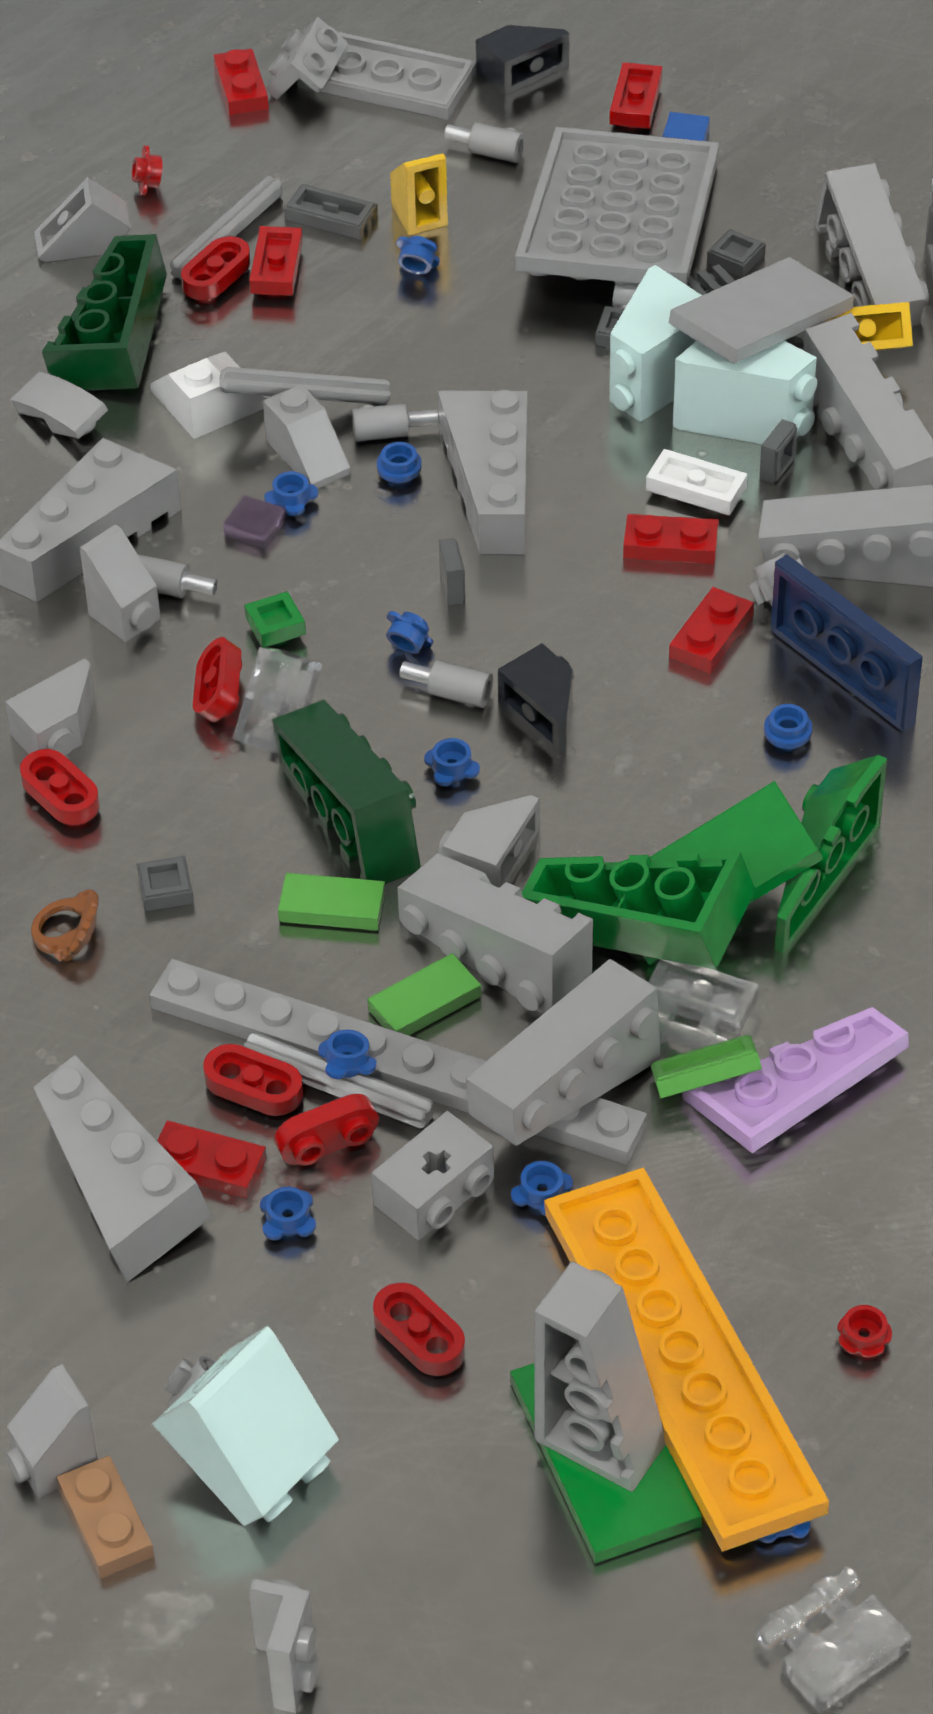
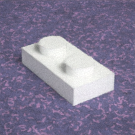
M663 449L646 476V490L730 515L747 488L748 474Z

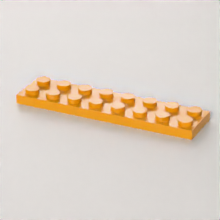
M644 1167L545 1199L544 1210L546 1217L570 1263L573 1261L589 1270H599L611 1277L616 1284L623 1287L663 1425L665 1444L722 1552L827 1515L829 1500Z

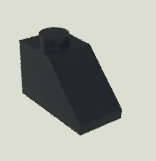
M506 25L476 39L477 74L504 96L569 67V32L565 29Z
M541 643L498 669V703L558 756L567 751L573 702L574 673L564 657L557 656Z

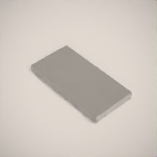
M338 32L347 41V46L326 84L319 92L448 120L477 73L476 62ZM301 79L297 80L298 87L313 90Z
M788 257L671 309L669 324L735 364L802 333L807 328L821 324L851 310L855 296Z

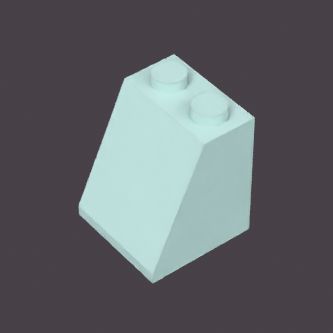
M656 265L648 269L610 333L609 401L616 408L626 412L639 422H642L674 401L675 359L695 343L696 340L669 324L670 311L702 296Z
M696 341L675 359L673 427L681 431L763 444L778 423L784 419L796 424V438L804 436L811 429L815 419L813 401L814 392L817 387V378H815L817 357L786 341H782L734 364Z
M268 1326L229 1348L152 1423L243 1526L262 1517L267 1523L277 1517L293 1500L287 1492L300 1479L307 1484L320 1474L331 1461L325 1454L339 1440L277 1336Z

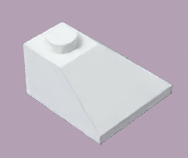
M226 352L190 364L150 383V391L194 439L264 409L263 400L268 399L267 396L224 393L220 390L219 378L221 370L226 367L240 368Z

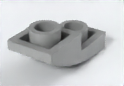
M38 372L10 399L18 413L43 418L53 433L74 438H80L92 431L96 426V421L108 411L105 404L90 393L68 381L43 372Z

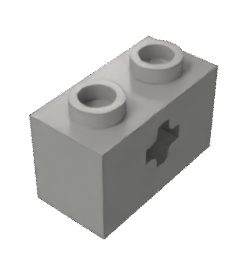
M447 1110L371 1172L373 1205L419 1241L432 1229H439L446 1225L454 1215L455 1210L472 1196L478 1197L488 1189L494 1179L493 1145Z

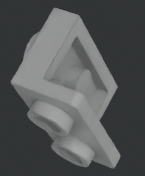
M319 17L312 21L302 32L295 29L282 45L286 53L282 52L268 70L272 77L265 87L266 91L275 99H278L293 83L301 79L315 92H319L326 84L346 48L347 41Z
M254 1579L249 1589L255 1646L260 1650L267 1651L273 1708L296 1713L302 1692H312L319 1668V1657L314 1656L316 1627H313L310 1591L301 1589L294 1583L285 1580L267 1582Z

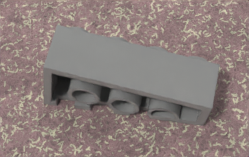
M875 163L826 171L815 227L819 234L828 233L829 240L826 241V248L831 257L839 256V274L844 284L853 282L852 294L855 296L854 303L856 307L909 302L911 326L919 325L924 306H927L929 302L928 289L925 281H919L915 271V254L912 247L906 246L904 242L902 220L898 212L893 213L890 205V190L886 179L880 178Z
M850 313L805 329L804 351L817 357L815 373L817 387L814 392L813 412L822 422L825 431L837 439L844 448L847 457L852 462H856L865 472L873 488L890 489L933 485V439L914 409L904 410V403L900 393L901 389L894 378L891 376L884 379L874 361L878 360L879 355L871 342L862 344L855 334L859 324L853 314Z
M102 438L0 539V586L38 602L83 573L80 547L116 524L123 530L126 537L133 534L138 538L152 529L151 522L163 514L168 518L181 510L177 469Z
M933 485L764 500L758 537L764 561L766 562L784 553L794 560L800 558L803 566L818 577L933 587Z
M609 959L466 1078L469 1115L517 1146L653 1064L652 1062L661 1060L657 987Z
M76 1055L33 1086L109 1250L127 1283L212 1217L195 1180Z
M571 1261L535 1310V1441L633 1492L666 1445L663 1425L623 1287L616 1284L607 1274L599 1270H589Z

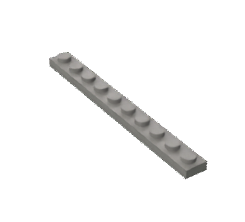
M171 959L149 995L152 1009L246 1040L251 1033L256 1032L319 1057L321 1056L318 1054V1047L323 1041L328 1040L330 1035L340 1030L358 1031L368 1039L369 1056L377 1062L375 1071L368 1074V1076L469 1113L466 1078L486 1062L467 1054L175 959ZM597 1097L535 1135L628 1165L647 1126V1113Z

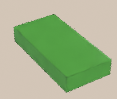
M286 873L278 907L279 922L378 931L385 897V881Z
M451 953L367 998L368 1011L382 1027L410 1036L481 997V984Z
M748 1034L655 1061L651 1064L660 1099L762 1069L756 1047L751 1035L748 1036Z

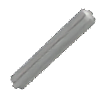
M267 175L170 261L171 275L181 280L182 268L212 241L226 236L236 237L283 194L281 189L282 182L279 179H274L271 175Z
M236 367L224 368L221 370L219 378L220 390L224 393L275 396L302 384L316 400L377 405L389 402L391 395V385L386 379Z
M251 1033L243 1045L246 1048L293 1065L300 1072L303 1084L339 1098L350 1094H364L370 1099L378 1113L414 1127L426 1128L433 1116L434 1102L431 1099L361 1073L350 1078H331L325 1072L327 1062L324 1058L262 1034Z

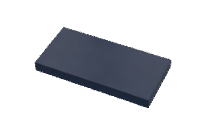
M788 554L777 560L774 570L771 631L898 729L904 732L916 724L923 656Z

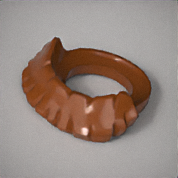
M87 889L78 893L73 898L60 899L44 907L36 915L31 926V936L36 947L44 953L54 954L59 962L73 960V956H76L83 949L84 945L90 941L91 933L94 932L99 904L97 893L92 889ZM73 911L82 916L76 929L70 930L61 936L47 937L41 933L44 922L57 912Z

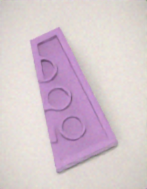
M871 1007L814 1030V1039L801 1044H789L787 1041L770 1048V1056L760 1060L762 1069L682 1092L683 1100L751 1153H754L908 1049V1032Z

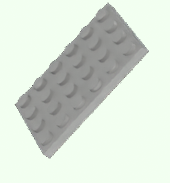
M556 127L515 254V271L528 272L535 276L551 274L570 276L576 280L599 279L614 281L621 285H629L631 283L640 284L648 269L656 265L687 285L717 166L719 143Z

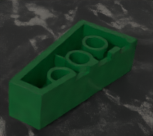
M156 234L114 236L92 271L93 281L87 287H82L76 296L77 306L71 316L64 315L57 326L59 335L54 342L48 341L42 350L48 374L68 381L83 390L139 388L167 276Z
M323 699L273 718L272 722L279 759L305 798H312L319 819L326 829L335 828L338 837L342 841L340 843V850L348 862L360 861V879L385 881V884L415 873L420 869L421 864L412 816V809L416 808L413 790L406 780L400 781L394 775L389 762L384 757L379 758L372 751L364 735L358 736L353 731L347 717L343 713L338 714Z

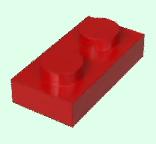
M253 48L246 50L234 49L226 53L213 54L215 72L229 115L269 109L268 94Z
M622 63L610 108V125L650 129L662 83L663 66Z
M260 226L249 280L250 294L293 296L303 243L302 228Z
M627 514L623 559L715 565L719 520Z
M712 587L669 644V658L711 674L754 616V602Z
M168 1120L157 1140L195 1180L198 1186L245 1199L249 1198L267 1159L265 1146Z

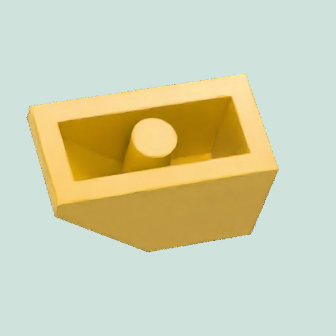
M443 153L402 163L390 172L391 205L408 235L448 226L446 157Z
M909 302L852 307L851 310L827 320L830 321L852 313L859 324L855 334L862 344L871 342L876 352L913 346Z

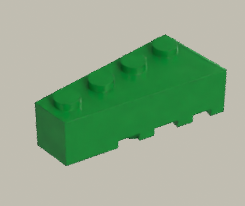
M723 852L721 859H700L698 853L678 854L677 860L651 861L648 855H629L628 859L621 862H605L603 856L540 858L522 891L524 899L536 904L544 898L557 903L561 908L560 914L571 919L578 913L592 918L593 946L716 970L756 889L741 852Z

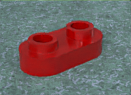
M233 236L221 237L212 241L182 268L181 281L183 292L190 298L199 301H207L221 294L250 267L248 243L241 238Z
M224 637L213 640L205 648L196 666L193 710L210 722L229 717L239 703L238 690L240 671L242 669V652L238 646Z
M40 749L31 752L22 760L20 774L23 788L56 820L68 825H79L90 821L96 816L100 808L97 786L61 752L52 749Z
M237 1044L220 1045L212 1049L204 1059L205 1084L217 1096L273 1116L292 1112L302 1101L303 1087L301 1074L289 1063ZM231 1075L237 1076L236 1078H233V1079L227 1078V1076H231Z
M350 1094L288 1119L277 1129L274 1135V1144L287 1164L310 1165L325 1155L348 1146L361 1145L369 1140L378 1126L379 1115L366 1095Z
M394 1283L382 1288L377 1293L373 1301V1317L376 1329L418 1370L428 1375L440 1376L455 1371L462 1364L465 1357V1336L462 1328L421 1289L409 1283ZM399 1315H405L409 1317L407 1320L397 1321L393 1319L394 1317ZM441 1349L445 1351L444 1353L440 1354L430 1353L432 1350Z

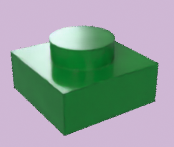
M288 591L244 605L245 618L262 648L306 635L305 620Z

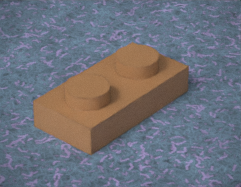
M110 1455L57 1476L60 1493L100 1578L154 1557L153 1544Z

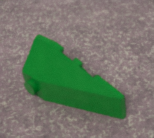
M875 755L831 769L819 786L813 784L807 791L802 804L804 814L801 823L823 859L786 881L777 914L774 950L781 953L786 951L880 827L887 758Z

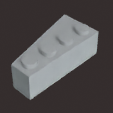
M438 391L439 433L442 441L445 442L450 466L455 472L457 488L460 497L464 500L466 515L479 554L525 555L528 433L527 391Z
M439 853L433 856L398 887L399 921L402 922L407 930L413 934L422 935L440 947L446 956L453 953L458 960L478 972L484 981L491 985H498L516 997L521 1005L530 1011H537L543 1015L592 974V918L580 913L573 919L560 914L561 908L559 904L545 898L538 904L523 898L521 888L505 882L500 888L490 884L486 873Z

